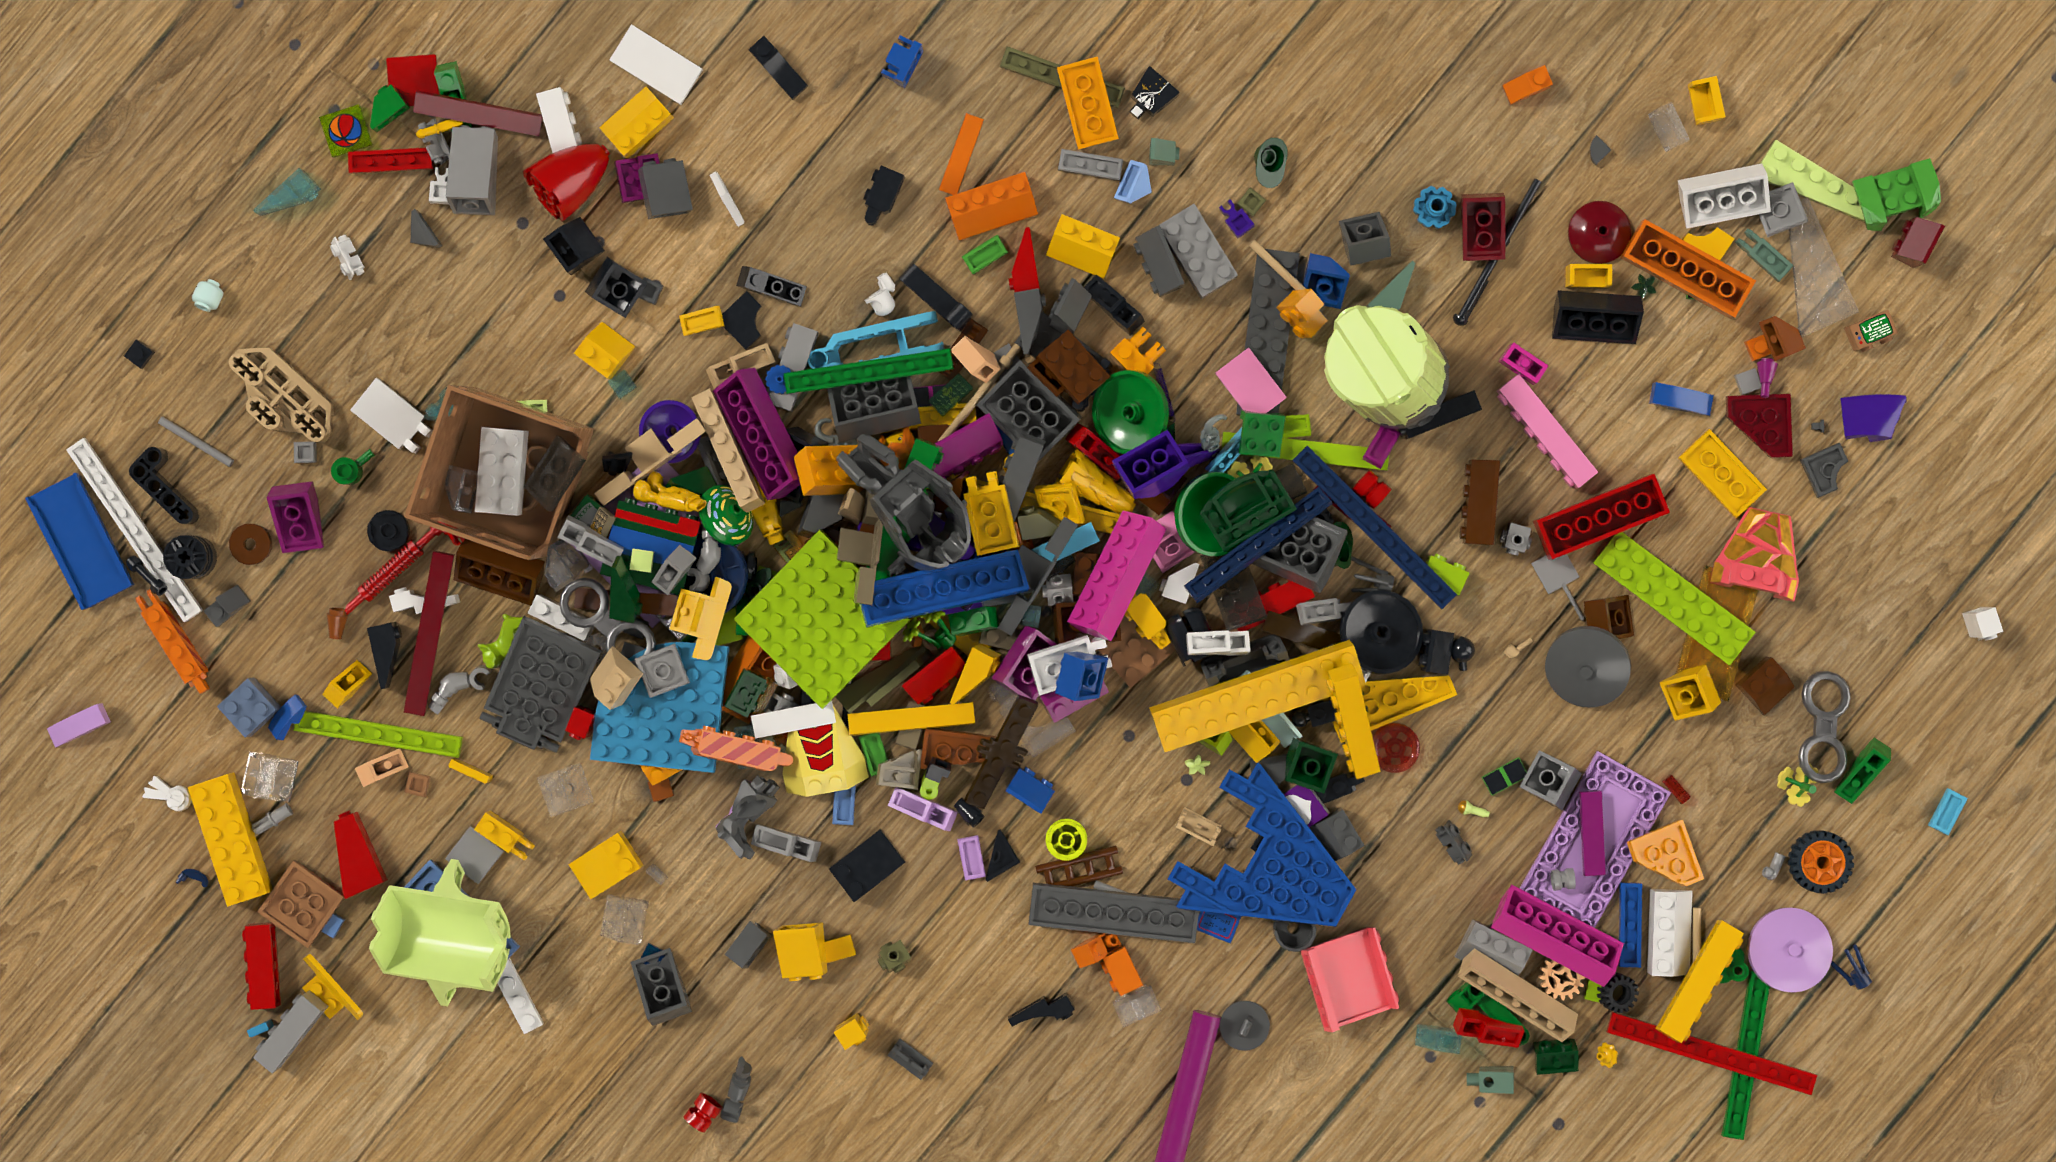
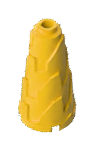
M1078 449L1070 455L1059 473L1063 475L1061 480L1059 478L1055 480V484L1074 483L1079 497H1084L1099 506L1102 505L1117 514L1122 513L1123 510L1132 512L1136 506L1133 496L1128 491L1115 483L1114 479L1099 469V466Z

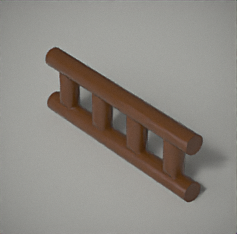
M1117 846L1084 853L1078 858L1069 861L1056 860L1035 866L1037 874L1044 873L1046 884L1071 887L1123 874L1122 866L1115 867L1112 856L1118 854ZM1104 857L1107 869L1095 872L1092 860ZM1084 862L1087 874L1075 877L1072 865ZM1064 867L1066 880L1054 882L1052 870Z

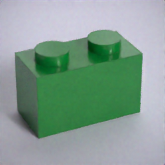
M984 606L948 614L951 634L954 636H965L997 629L999 626L996 607Z

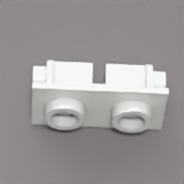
M342 235L338 237L339 241H337L336 237H334L330 248L335 257L338 256L341 262L340 269L345 276L347 275L349 280H352L354 273L357 276L363 274L365 267L358 254L352 257L349 255L356 251L350 238Z

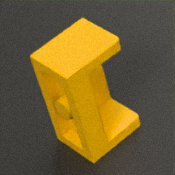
M1717 76L1695 80L1688 84L1696 126L1720 121L1726 117Z
M1569 264L1566 266L1565 288H1608L1612 286V264Z

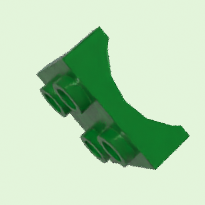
M1241 410L1240 419L1243 420L1238 453L1280 457L1286 416L1281 413L1269 414Z

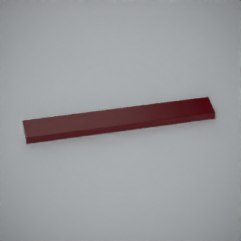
M435 550L432 553L404 713L425 716L455 554Z

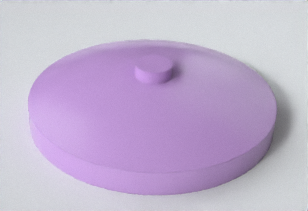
M1779 908L1765 914L1756 922L1749 935L1747 953L1754 973L1763 983L1783 992H1801L1812 988L1824 978L1832 962L1833 946L1828 930L1816 916L1798 908Z

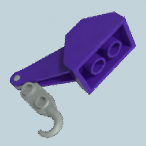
M1216 415L1205 423L1204 429L1201 431V443L1176 444L1169 431L1166 430L1112 460L1113 466L1133 498L1155 497L1173 487L1190 467L1214 459L1221 450L1219 449V431L1213 425L1219 420H1226V415Z

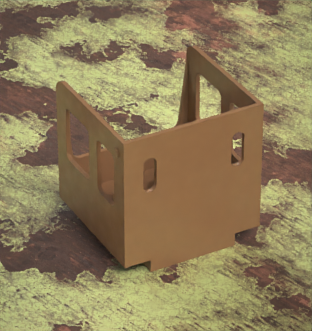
M448 385L404 518L523 559L531 560L550 556L553 553L558 534L566 521L589 453L587 449L595 428L477 387ZM454 405L450 416H448L450 407ZM482 427L529 431L522 515L475 512ZM426 488L424 496L420 498L423 489ZM445 524H448V525L457 527V528H459V529H456V528L447 526V525H445ZM491 540H494V541L503 543V544H505V545H502V544L493 542V541H491Z

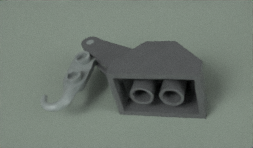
M821 419L815 425V435L828 442V446L859 444L857 439L839 443L837 435L824 434L821 431L822 425L824 423H831L832 419ZM869 452L873 459L882 464L880 458ZM845 494L809 496L797 535L811 538L820 529L824 531L842 521L845 517L838 515Z

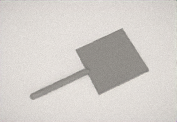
M1565 554L1552 560H1548L1545 555L1532 562L1531 564L1547 593L1550 594L1563 587L1580 620L1583 621L1585 618L1566 584L1579 578L1568 555Z

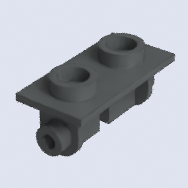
M1448 820L1444 826L1441 825L1435 829L1437 832L1436 836L1443 846L1451 843L1452 846L1446 851L1454 863L1457 862L1459 865L1465 860L1467 862L1472 856L1471 847L1466 841H1463L1460 831L1455 824Z
M902 1039L897 1041L888 1054L890 1058L920 1080L925 1077L933 1065V1062Z

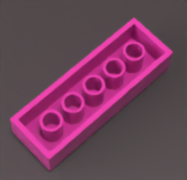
M1123 510L1067 622L1082 633L1112 641L1167 529L1151 517Z
M1512 884L1502 896L1491 926L1492 929L1603 987L1616 973L1624 943Z

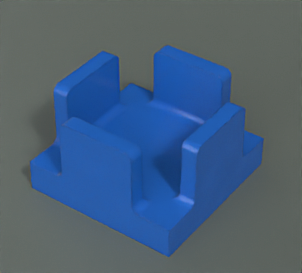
M899 35V43L910 49L894 43L886 58V62L889 64L888 69L897 73V75L882 69L881 75L905 89L924 51L921 43L915 40L913 42Z

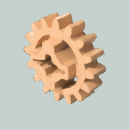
M1553 960L1551 962L1544 961L1547 966L1546 968L1540 967V970L1544 973L1539 975L1538 978L1544 980L1540 986L1547 987L1545 990L1546 994L1552 992V998L1556 999L1559 995L1561 1000H1565V995L1572 999L1573 992L1580 993L1577 988L1578 986L1584 987L1580 980L1586 977L1575 972V978H1573L1569 968L1560 965V967L1552 969L1559 963ZM1554 974L1564 975V976H1566V978H1568V979H1570V980H1569V981L1566 980V979H1565V980H1563V979L1560 980V979H1559L1557 976H1555ZM1549 976H1551V978H1552V980H1553V985H1552V986L1550 985V982H1549ZM1572 985L1569 989L1562 991L1564 987Z

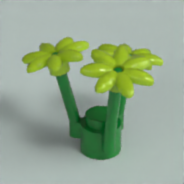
M943 611L917 616L925 618V623L930 622L932 619L934 623H937L940 628L934 634L935 640L919 632L917 627L921 621H917V617L908 622L906 625L908 629L902 632L904 635L903 642H906L907 639L911 642L913 636H919L932 643L937 649L941 646L944 649L950 648L955 643L956 637L951 634L940 618L946 615Z

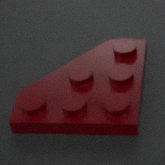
M1769 394V398H1762L1761 395L1726 396V417L1769 458L1793 457L1791 394Z

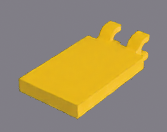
M997 471L986 473L989 483L986 486L978 487L977 476L966 478L969 493L963 495L964 500L967 502L966 509L977 556L1019 547L1006 485L999 486Z

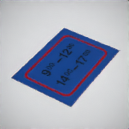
M1201 911L1198 917L1197 930L1231 944L1241 916Z

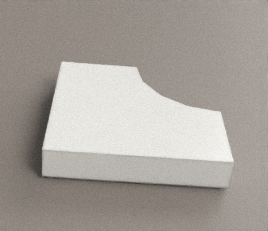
M718 172L710 174L722 201L737 226L739 227L744 224L745 221Z

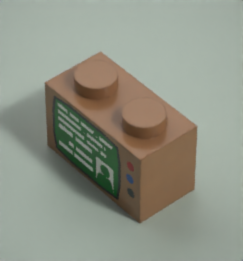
M1889 310L1844 328L1853 351L1860 349L1861 352L1874 348L1872 344L1878 341L1884 344L1893 340L1892 335L1898 333Z

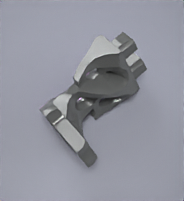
M757 775L752 782L748 780L741 782L729 814L716 825L717 836L726 841L740 859L745 857L751 860L755 853L747 842L744 831L748 820L754 822L778 801L774 794L780 787L774 780L768 779L766 781L760 775Z

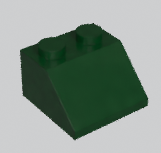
M1293 737L1286 757L1285 781L1324 794L1338 754L1332 750Z

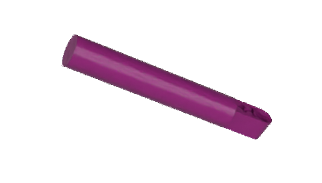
M1193 1010L1154 1162H1184L1221 1020V1017L1216 1014Z

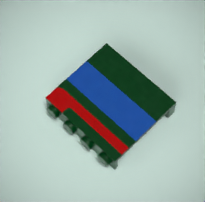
M625 498V501L619 500L615 513L616 519L612 525L609 540L624 547L621 557L634 583L661 590L652 583V580L666 558L679 545L693 555L702 522L698 521V516L686 514V517L678 516L679 511L666 508V511L663 512L657 510L658 506L646 503L644 507L637 505V500ZM632 549L654 551L652 573L629 570ZM602 563L600 574L611 577V566ZM688 572L671 593L679 595L681 589L686 590L684 586Z

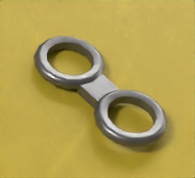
M581 578L572 581L561 593L559 605L561 614L566 621L575 627L587 628L595 626L607 637V652L611 647H615L617 636L622 631L630 628L641 631L646 637L647 647L643 655L655 651V637L647 625L640 621L630 623L609 619L608 609L610 601L608 593L601 583L594 579ZM580 587H591L599 594L600 608L591 618L579 619L573 616L569 609V597L573 591ZM630 661L638 668L636 661Z
M1820 671L1811 675L1806 680L1801 693L1803 705L1807 712L1814 716L1813 735L1807 738L1800 746L1798 760L1801 770L1809 779L1818 783H1830L1842 775L1848 761L1846 750L1843 744L1836 738L1837 718L1842 716L1849 707L1851 696L1850 689L1841 676L1830 671ZM1820 680H1830L1840 690V704L1831 712L1819 710L1812 701V688ZM1818 742L1830 744L1837 753V765L1831 773L1826 775L1816 773L1808 763L1809 750Z

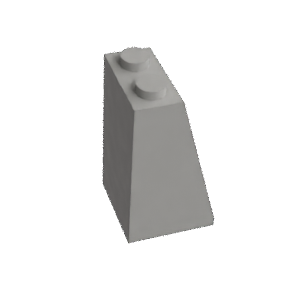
M463 125L452 128L446 199L453 214L495 215L498 136L495 129L491 127L471 128Z

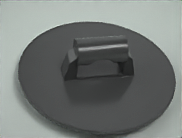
M1251 1001L1233 1003L1224 1011L1220 1020V1032L1225 1042L1232 1048L1242 1051L1252 1050L1260 1046L1267 1038L1270 1029L1269 1018L1265 1010L1260 1005Z

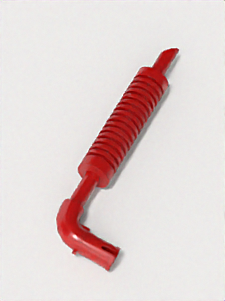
M445 524V525H447V526H450V527H453V528L458 529L457 527H454V526ZM430 527L431 530L417 542L411 539L407 546L405 545L404 548H401V551L397 552L398 554L391 557L385 565H382V568H379V571L377 570L373 576L369 577L370 579L366 580L367 582H364L357 588L359 594L346 605V615L350 614L365 599L371 602L387 585H390V582H393V579L395 580L396 577H399V574L403 573L402 571L408 569L415 560H418V557L420 558L424 554L422 548L436 535L440 536L442 533L448 535L454 545L461 544L458 538L462 542H464L465 538Z

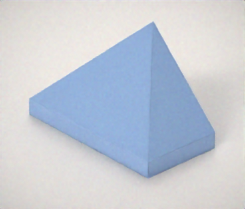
M1130 160L1114 196L1116 200L1132 203L1152 192L1147 165L1134 160Z

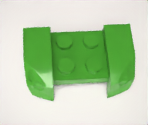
M1930 158L1912 163L1908 167L1852 181L1866 228L1871 231H1882L1883 227L1887 224L1886 217L1919 208V217L1924 218L1936 210L1941 203L1940 184Z

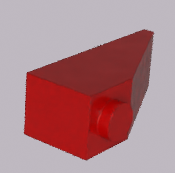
M1030 227L1025 228L1011 272L1012 278H1008L1010 291L1020 292L1037 288L1040 290Z
M1077 423L1065 440L1074 448L1083 452L1087 458L1109 476L1118 481L1120 475L1113 466L1112 460L1118 458L1119 455L1089 429Z

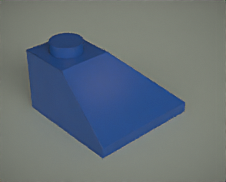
M1310 253L1303 286L1306 289H1312L1324 303V306L1341 309L1350 274L1331 257Z

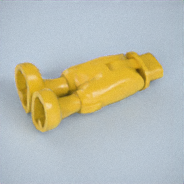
M655 471L649 474L647 482L638 480L633 490L634 497L638 501L656 503L661 507L691 512L694 510L699 512L707 504L706 500L701 499L700 495L676 486L664 487L662 475Z
M753 476L765 504L751 511L763 537H767L769 544L772 545L785 540L782 533L784 527L782 526L776 504L777 499L767 500L756 477Z

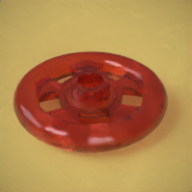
M1389 723L1380 727L1374 733V746L1379 767L1382 770L1390 773H1400L1408 770L1415 764L1420 753V743L1416 733L1410 727L1401 723ZM1389 732L1392 738L1385 743L1381 738ZM1400 732L1407 736L1405 742L1397 738ZM1394 744H1397L1399 746V750L1397 752L1392 751V746ZM1406 746L1412 748L1410 756L1404 755ZM1384 747L1387 756L1381 758L1378 749ZM1391 758H1400V764H1391Z

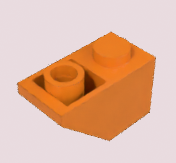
M1100 933L1071 949V952L1079 968H1083L1097 963L1122 947L1117 935Z

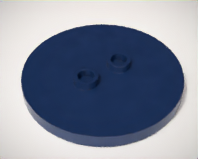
M702 534L697 536L693 556L696 557V560L690 568L697 569L696 563L701 555L703 542H705L702 539ZM718 542V547L721 548L720 561L708 574L710 577L708 588L703 592L697 593L710 596L715 577L730 582L732 588L725 609V613H727L740 602L745 593L748 582V569L745 558L736 545L731 546ZM687 575L684 586L686 590H689V587L695 583L696 577Z

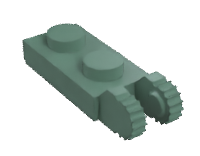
M1747 228L1744 233L1750 240L1756 243L1754 247L1751 248L1740 238L1735 243L1771 277L1780 282L1793 267V264L1765 239L1760 238Z

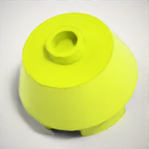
M1060 819L1049 827L1045 840L1047 849L1055 858L1069 861L1078 858L1084 852L1088 839L1084 827L1079 822L1072 819Z

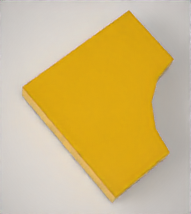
M1717 227L1705 236H1694L1687 233L1683 240L1721 260L1735 238Z
M1074 483L1037 485L1034 488L1040 508H1047L1055 512L1061 520L1063 517H1066L1076 524H1082L1085 521Z

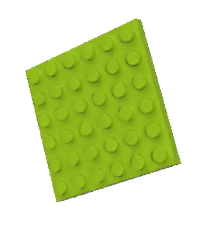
M822 529L796 553L734 620L821 709H824L911 619L906 618L866 627L860 603H854L856 574L859 567L855 563L837 560L838 545Z

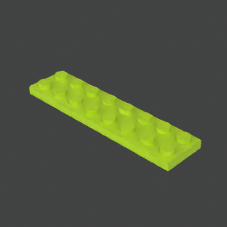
M1623 532L1615 534L1593 562L1594 565L1729 666L1756 633Z

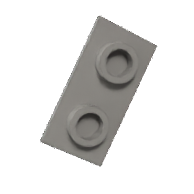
M433 118L427 124L423 122L418 127L419 129H424L438 123ZM442 132L422 139L424 143H431V145L426 146V149L431 157V161H434L435 164L440 163L441 165L450 158V148Z

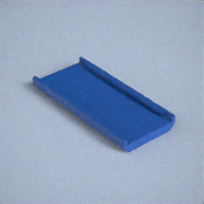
M73 473L70 477L25 498L81 610L91 608L134 585L78 473Z

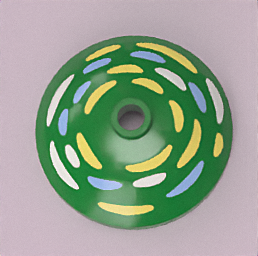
M716 485L706 490L701 499L706 500L707 504L705 508L699 511L700 519L706 531L715 540L725 545H738L747 540L753 530L752 511L746 513L740 508L731 487Z

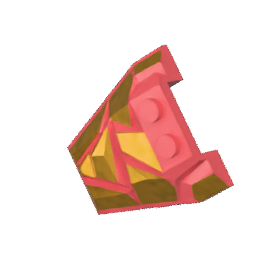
M1748 507L1722 552L1714 562L1710 583L1730 588L1734 584L1774 593V598L1794 602L1799 577L1791 516Z

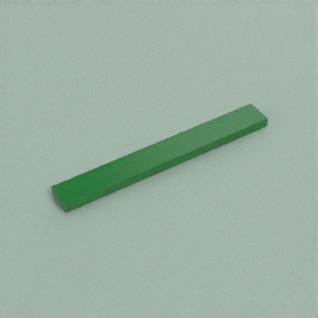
M948 348L783 374L786 393L791 394L952 370L953 362L951 349Z
M1751 970L1749 971L1736 1050L1758 1056L1770 987L1763 983L1754 971ZM1732 1071L1721 1134L1723 1137L1744 1140L1754 1083L1753 1077Z

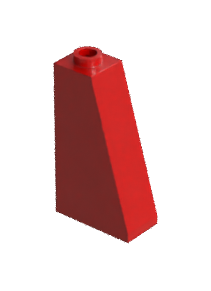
M350 810L338 815L339 819L333 822L343 896L345 899L388 880L358 812L351 814Z

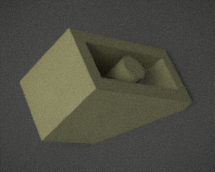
M1034 506L1022 508L1017 516L1022 540L1052 536L1061 522L1040 507L1034 508Z

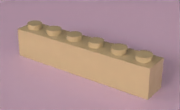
M709 388L691 397L740 508L747 513L765 504L741 447L713 391Z
M1475 948L1463 958L1458 975L1459 978L1561 1042L1574 1033L1578 1017L1576 1012Z

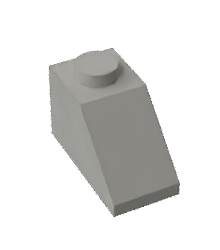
M679 545L666 558L652 583L669 595L688 572L696 557Z

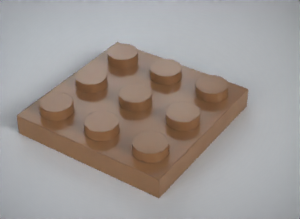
M1124 615L1120 622L1122 641L1106 643L1107 647L1098 650L1102 655H1108V658L1111 659L1112 667L1131 688L1171 655L1175 648L1172 641L1165 648L1160 649L1151 639L1148 640L1146 636L1141 638L1135 630L1137 627L1135 621L1132 619L1129 622Z
M294 860L257 912L302 945L310 948L345 898L337 889Z

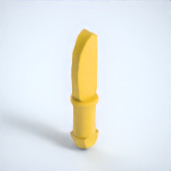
M451 119L445 120L433 126L419 129L416 132V136L423 139L436 133L439 134V132L451 130L453 127H460L463 125V122Z

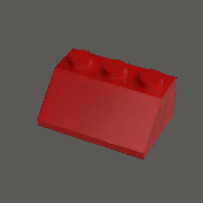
M951 646L905 682L902 687L917 704L923 702L925 705L934 698L932 693L937 689L942 692L950 685L949 680L955 676L958 679L961 676L966 662L954 646Z

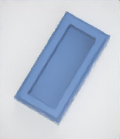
M856 785L847 790L834 792L832 824L854 825Z

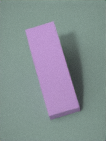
M100 703L52 725L47 730L56 748L88 734L111 721L103 703Z
M895 787L888 806L945 831H951L958 814L957 811L932 800L924 799L920 795L899 787Z

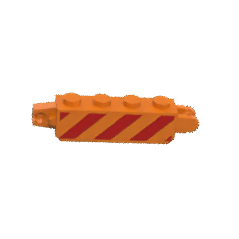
M150 589L147 590V595L153 603L152 606L149 607L142 596L136 597V601L142 610V617L183 682L189 684L190 687L195 686L198 692L203 694L210 689L205 680L208 678L206 674L209 672L208 668L169 606L164 601L161 602L159 597Z
M703 726V729L681 730L679 738L680 743L691 747L694 755L761 771H773L777 766H791L792 762H794L791 755L780 752L781 747L774 746L775 742L762 740V743L755 742V737L743 735L742 738L735 737L736 733L723 730V733L715 732L716 728Z

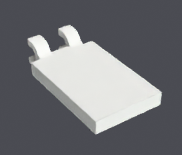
M375 378L351 408L354 414L400 450L405 446L410 452L417 454L421 447L411 440L412 437L419 431L429 438L433 432L429 426L423 423L426 416L379 378Z
M1086 635L1027 654L1038 694L1043 695L1056 690V681L1060 674L1061 660L1064 653L1077 651L1096 655L1095 650L1107 647L1105 639L1094 637L1092 640H1089V637ZM1108 658L1106 668L1112 667L1110 658Z

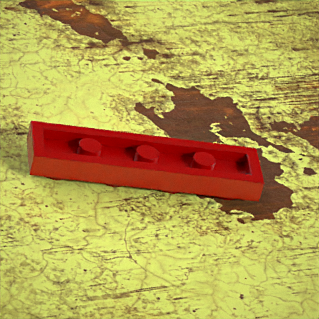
M426 148L348 152V170L350 174L434 169V163L431 161Z

